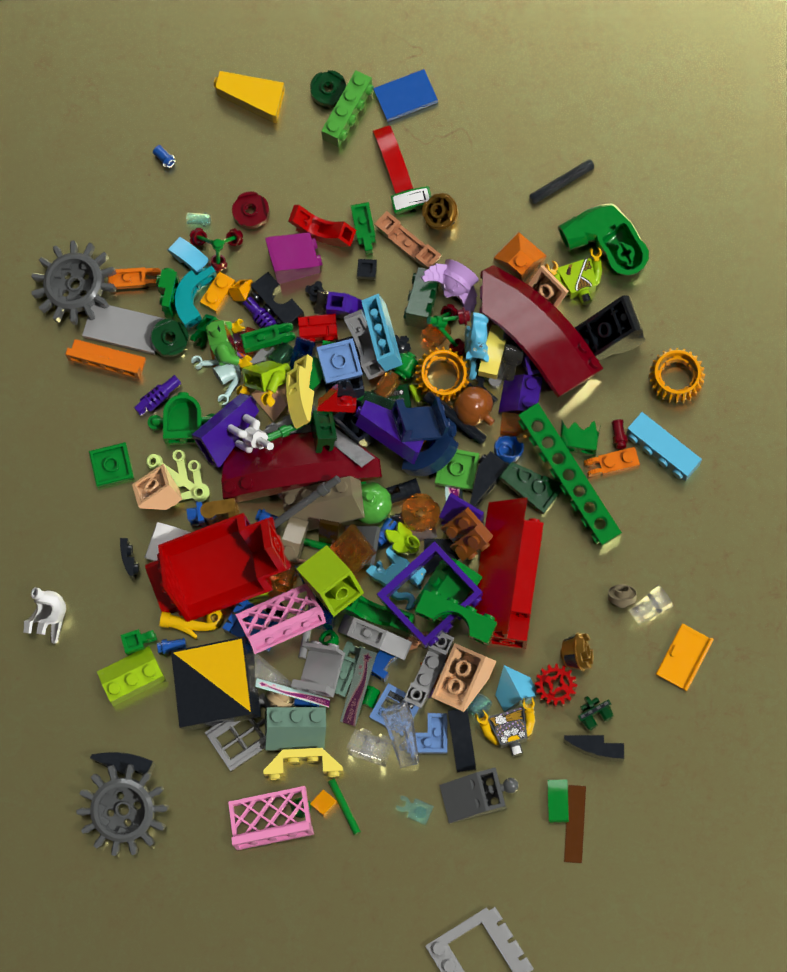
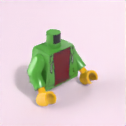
M238 319L234 323L231 321L215 320L206 326L210 348L220 366L226 364L237 366L239 364L241 368L253 364L250 362L252 358L249 355H246L243 359H239V356H237L232 331L239 333L245 328L240 326L243 323L242 319Z

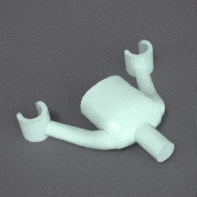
M194 356L191 363L200 362L195 366V369L199 370L202 366L218 365L212 368L220 383L224 385L233 380L225 394L218 397V402L226 400L222 404V408H224L229 403V397L241 379V367L239 364L237 366L232 364L220 366L217 359L202 361L200 356Z

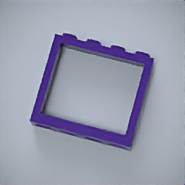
M435 541L377 593V598L424 648L436 644L439 641L438 636L443 632L445 634L454 627L453 623L457 619L462 620V618L456 615H449L425 637L389 597L437 554L473 591V594L461 606L476 607L483 596V592Z

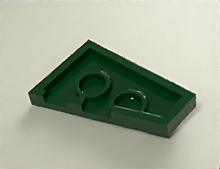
M510 462L498 477L520 497H528L527 503L541 514L546 512L561 492V482L552 480L545 475L537 474L513 462Z

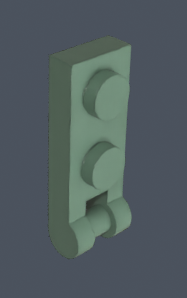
M350 641L346 642L343 649L345 656L334 694L343 698L346 697L361 648L366 649L365 647H357ZM350 652L356 654L354 659L348 657Z

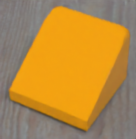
M241 279L228 289L234 301L246 300L253 283L252 279Z
M323 789L310 805L325 817L338 802Z

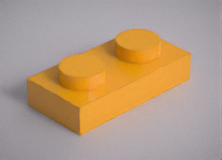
M219 272L202 297L200 304L217 313L229 294L228 289L236 281Z

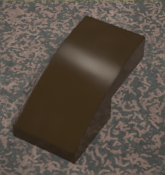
M320 519L319 542L338 546L340 540L339 522Z

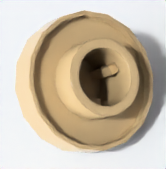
M271 691L266 693L271 707H292L294 704L292 697Z

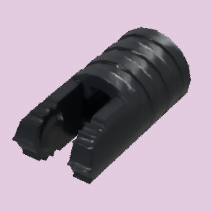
M416 478L386 488L391 495L392 504L421 495Z

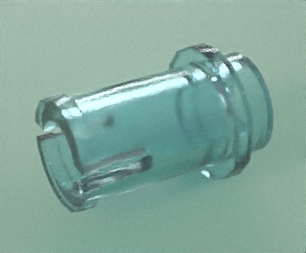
M204 212V214L187 213V218H189L187 224H199L206 227L211 223V215L207 214V212Z

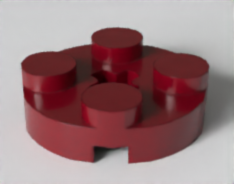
M252 191L244 192L233 203L232 214L234 220L241 228L254 229L267 222L269 205L266 198L258 195V193ZM250 206L256 209L252 214L246 212Z

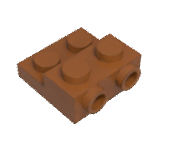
M469 507L441 527V530L453 542L450 546L451 549L462 561L466 558L469 561L478 554L477 550L484 551L490 545L489 541L493 537Z

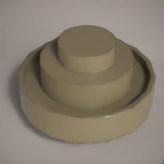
M619 584L608 590V600L619 608H625L636 601L637 591L631 586Z

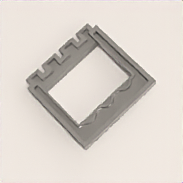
M486 907L425 946L440 972H465L448 944L482 923L512 972H531L534 970L527 957L521 961L518 959L525 954L518 942L514 940L508 943V940L514 936L506 923L500 926L497 925L503 918L496 907L488 910Z

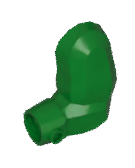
M612 203L589 208L558 226L560 236L568 250L587 245L588 242L595 243L596 247H599L602 250V254L606 256L612 269L620 275L631 276L637 274L645 267L649 260V250L641 240L635 227Z

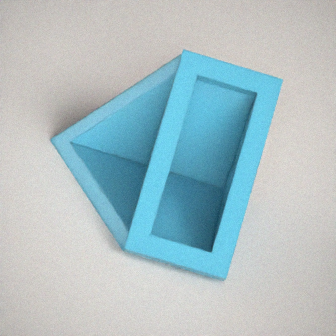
M505 665L503 666L495 696L504 712L522 704L523 698H525L526 702L531 697L534 698L539 694L535 693L537 689L529 676Z

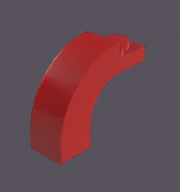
M294 205L288 220L289 223L297 227V232L310 233L311 239L315 238L318 242L332 246L351 247L356 233V229L346 222H333L321 219L300 205Z

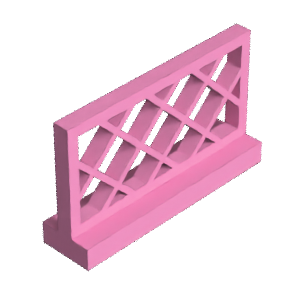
M306 583L235 614L254 654L326 623L323 610L318 605ZM304 591L307 592L305 599L297 598L298 594ZM284 600L289 601L287 607L280 606V602ZM294 602L302 604L299 610L291 608ZM306 605L314 606V608L304 611ZM266 608L271 609L269 615L262 614V610ZM276 610L284 611L282 617L274 616ZM288 613L297 614L290 619H286ZM248 616L254 617L251 623L245 622L242 619ZM258 618L266 619L264 625L256 624ZM270 621L279 622L272 627H268ZM252 629L261 630L254 635H250Z
M305 786L228 802L233 835L231 837L232 845L236 850L314 835ZM302 792L303 798L298 805L290 800L294 794ZM277 797L285 800L279 809L271 804ZM257 801L265 803L260 813L252 809ZM288 802L296 807L290 816L282 812ZM243 805L246 807V810L239 817L235 814L234 806ZM269 806L277 811L271 820L263 816ZM299 810L305 813V821L297 822L293 819ZM249 811L257 815L252 824L244 820ZM279 814L287 818L286 822L281 826H277L274 823ZM260 818L268 822L262 830L254 827ZM241 822L249 826L245 833L237 834V827Z

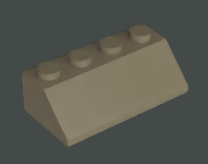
M352 476L340 478L341 482L331 488L328 494L320 496L293 517L308 520L307 531L318 529L320 519L339 522L340 524L365 518L361 480ZM322 483L282 492L284 512L317 490V486Z

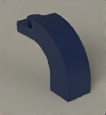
M449 418L446 419L450 422V430L447 432L445 439H436L429 449L419 452L415 464H411L404 459L402 470L408 475H431L444 468L454 457L459 443L453 439L457 432V425Z

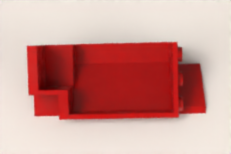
M528 497L488 503L485 527L493 537L489 541L490 545L481 552L478 574L482 576V579L477 587L483 592V596L478 605L473 607L477 610L476 613L484 616V613L495 617L494 621L497 622V627L489 644L526 649L544 526V523L540 522L539 519L529 518V520H525Z
M244 512L159 544L158 560L145 565L161 612L174 613L177 611L187 622L272 591L271 576L292 568L290 561H288L284 554L285 548L281 537L276 533L273 516L250 524Z

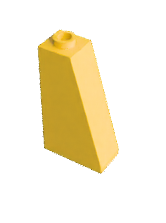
M219 71L218 77L214 79V88H216L218 96L273 123L278 122L285 93L283 82Z

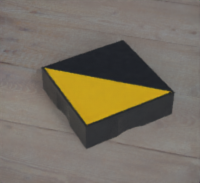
M243 636L171 651L179 728L191 731L212 727L223 722H237L261 717L258 689L255 687L254 653L246 637Z

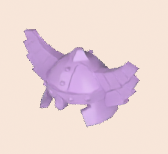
M447 259L445 264L435 263V265L429 266V269L424 271V276L421 277L424 282L436 281L440 283L446 298L458 297L465 311L469 310L470 314L471 311H474L475 304H477V294L473 285L479 282V278L469 268L457 261Z

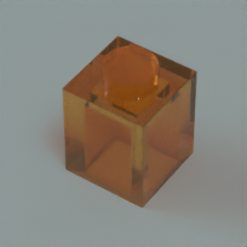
M429 324L422 331V341L429 348H439L447 339L432 324ZM447 325L445 330L451 335V327Z
M502 413L500 436L523 438V433L528 430H523L518 423L520 420L519 414Z

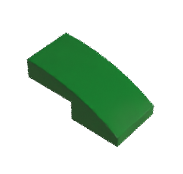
M567 779L548 780L549 823L569 822Z

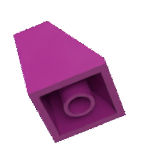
M310 233L265 238L276 281L279 284L321 273L320 266H323L321 256L316 255L317 243L315 238L311 239Z

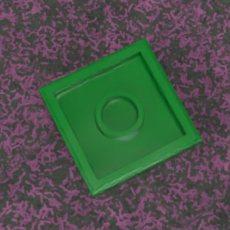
M126 442L89 451L97 488L134 480Z

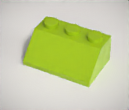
M150 646L97 671L101 684L113 707L166 681Z

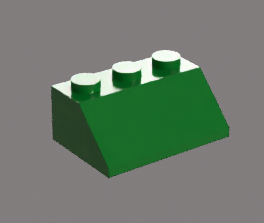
M451 558L476 585L479 584L482 579L480 574L460 561ZM441 560L414 601V604L418 605L424 590H435L441 594L440 597L445 599L450 597L459 602L458 605H461L473 591ZM449 615L441 616L437 620L443 621Z

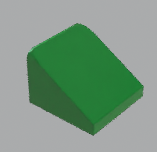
M367 685L362 705L374 709L380 691L373 686Z

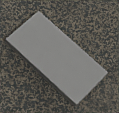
M97 302L91 307L95 319L87 318L82 334L83 338L155 355L156 351L151 345L150 334L154 326L164 318L111 305L108 308H104Z

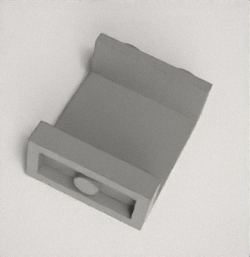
M311 641V643L303 642L302 646L309 651L301 680L293 679L291 687L314 695L333 698L345 652L340 650L338 645L328 643L326 646L318 641Z

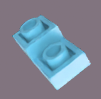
M181 237L167 250L180 263L184 262L195 274H198L210 261L201 251Z

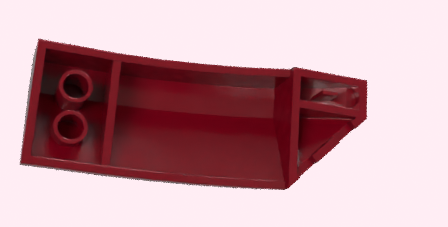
M495 265L481 271L482 286L480 287V299L482 300V307H480L479 313H483L496 323L520 346L538 368L557 398L590 380L604 369L574 326L543 295L527 283Z
M312 432L288 435L284 438L279 437L270 441L274 445L272 450L253 448L251 453H246L235 446L224 461L221 484L223 499L235 498L236 503L327 482L336 475L339 478L352 476L364 482L382 478L380 459L363 446L359 445L372 455L374 459L360 467L335 446L332 451H329V445H325L322 447L321 453H316Z

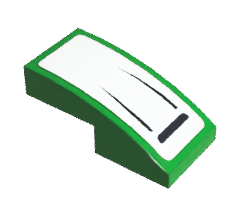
M429 186L392 195L394 212L398 215L411 209H422L424 202H427L432 195Z

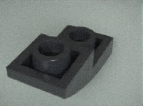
M120 538V551L124 567L131 580H136V575H139L140 566L134 557H129L133 555V544H130L128 538Z

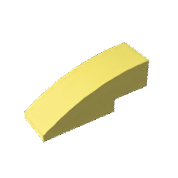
M491 325L486 342L489 362L481 359L478 376L497 380L507 341L503 340L504 331L497 325Z

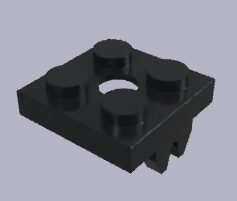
M362 376L325 385L326 392H328L333 386L338 384L337 397L351 396L358 399L365 395Z

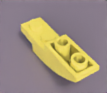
M308 354L295 361L294 369L287 372L286 376L288 409L296 429L308 424L311 420L314 391L309 388L313 358Z

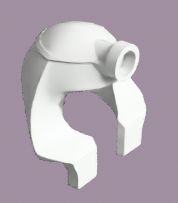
M35 587L32 589L31 597L35 599L34 602L37 607L31 617L24 621L23 633L31 634L33 623L38 622L37 634L45 635L48 624H51V642L56 644L66 612V604L63 597L57 592L42 591L40 588Z

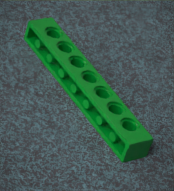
M539 403L519 414L520 420L518 423L523 430L527 429L531 434L528 438L533 446L538 445L541 452L538 454L543 462L546 463L548 461L552 468L549 471L554 479H560L562 483L560 485L561 490L565 496L569 494L572 498L570 504L575 511L579 510L583 515L580 519L586 528L590 526L594 532L591 536L596 544L601 543L603 546L622 534ZM533 423H542V430L539 432L533 431ZM545 438H551L553 445L550 448H545L542 445V441ZM561 454L564 457L563 462L555 464L552 460L554 455ZM566 470H571L574 473L572 480L568 481L563 478V473ZM577 486H581L585 490L584 495L581 497H577L573 493L574 488ZM588 502L595 505V510L592 513L584 511V505ZM597 519L605 521L606 525L603 529H597L594 526V522Z

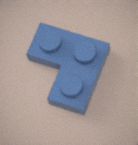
M428 713V733H408V754H447V713Z

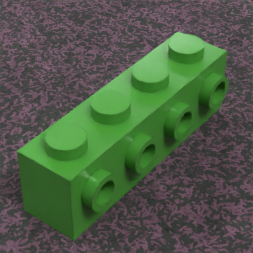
M355 70L321 130L324 141L339 147L342 141L346 139L349 128L354 125L358 112L363 109L367 96L373 91L372 77Z

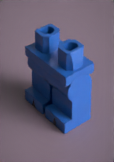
M249 600L238 603L233 612L238 614L255 605L250 603ZM262 610V614L269 615L266 611ZM231 613L222 627L224 632L234 638L246 637L236 615ZM248 616L242 620L251 623L254 617ZM258 618L256 624L264 625L266 619ZM270 621L268 627H272L278 624V622ZM252 629L250 635H254L261 630ZM270 647V648H268V649H266V650H264V651L269 652L272 647Z

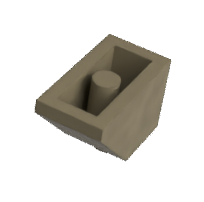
M293 516L289 518L282 537V543L285 548L284 554L289 561L297 562L301 557L309 524L308 520Z

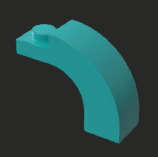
M212 266L201 269L198 275H195L192 270L189 271L182 278L176 289V311L187 331L202 320L200 313L193 304L194 297L201 288L212 282L217 276Z

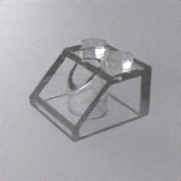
M364 728L360 730L355 729L347 745L348 755L386 767L393 747V741H390V737L379 734V737L372 735L370 730Z

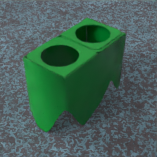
M561 421V439L570 452L596 455L599 432L596 429L595 421L591 422L590 426L585 430L580 428L576 422L568 429L563 421Z

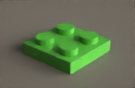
M457 449L451 461L437 472L435 485L473 492L480 453Z

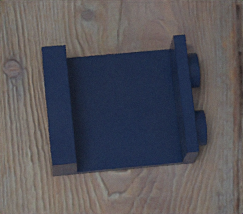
M435 397L432 406L406 408L403 399L395 400L391 412L401 442L445 439L447 432L450 430V422L446 419L445 408L441 404L439 397Z

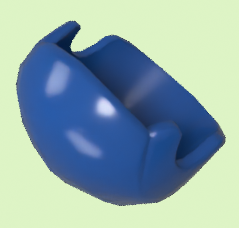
M502 436L494 443V454L506 463L516 462L524 451V443H520L516 436Z

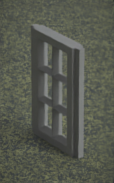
M264 693L259 696L260 708L263 706L265 709L271 707ZM265 718L257 724L254 719H248L252 727L240 735L233 726L241 721L219 723L205 732L230 771H233L265 749V736L259 728L260 725L265 723ZM230 729L236 738L222 747L217 737ZM256 730L261 738L247 747L241 738ZM238 741L244 750L230 759L225 749Z

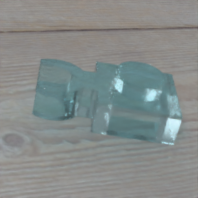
M401 796L400 799L406 802V806H397L396 809L400 812L408 811V818L426 825L434 806L416 798L411 803L407 797Z

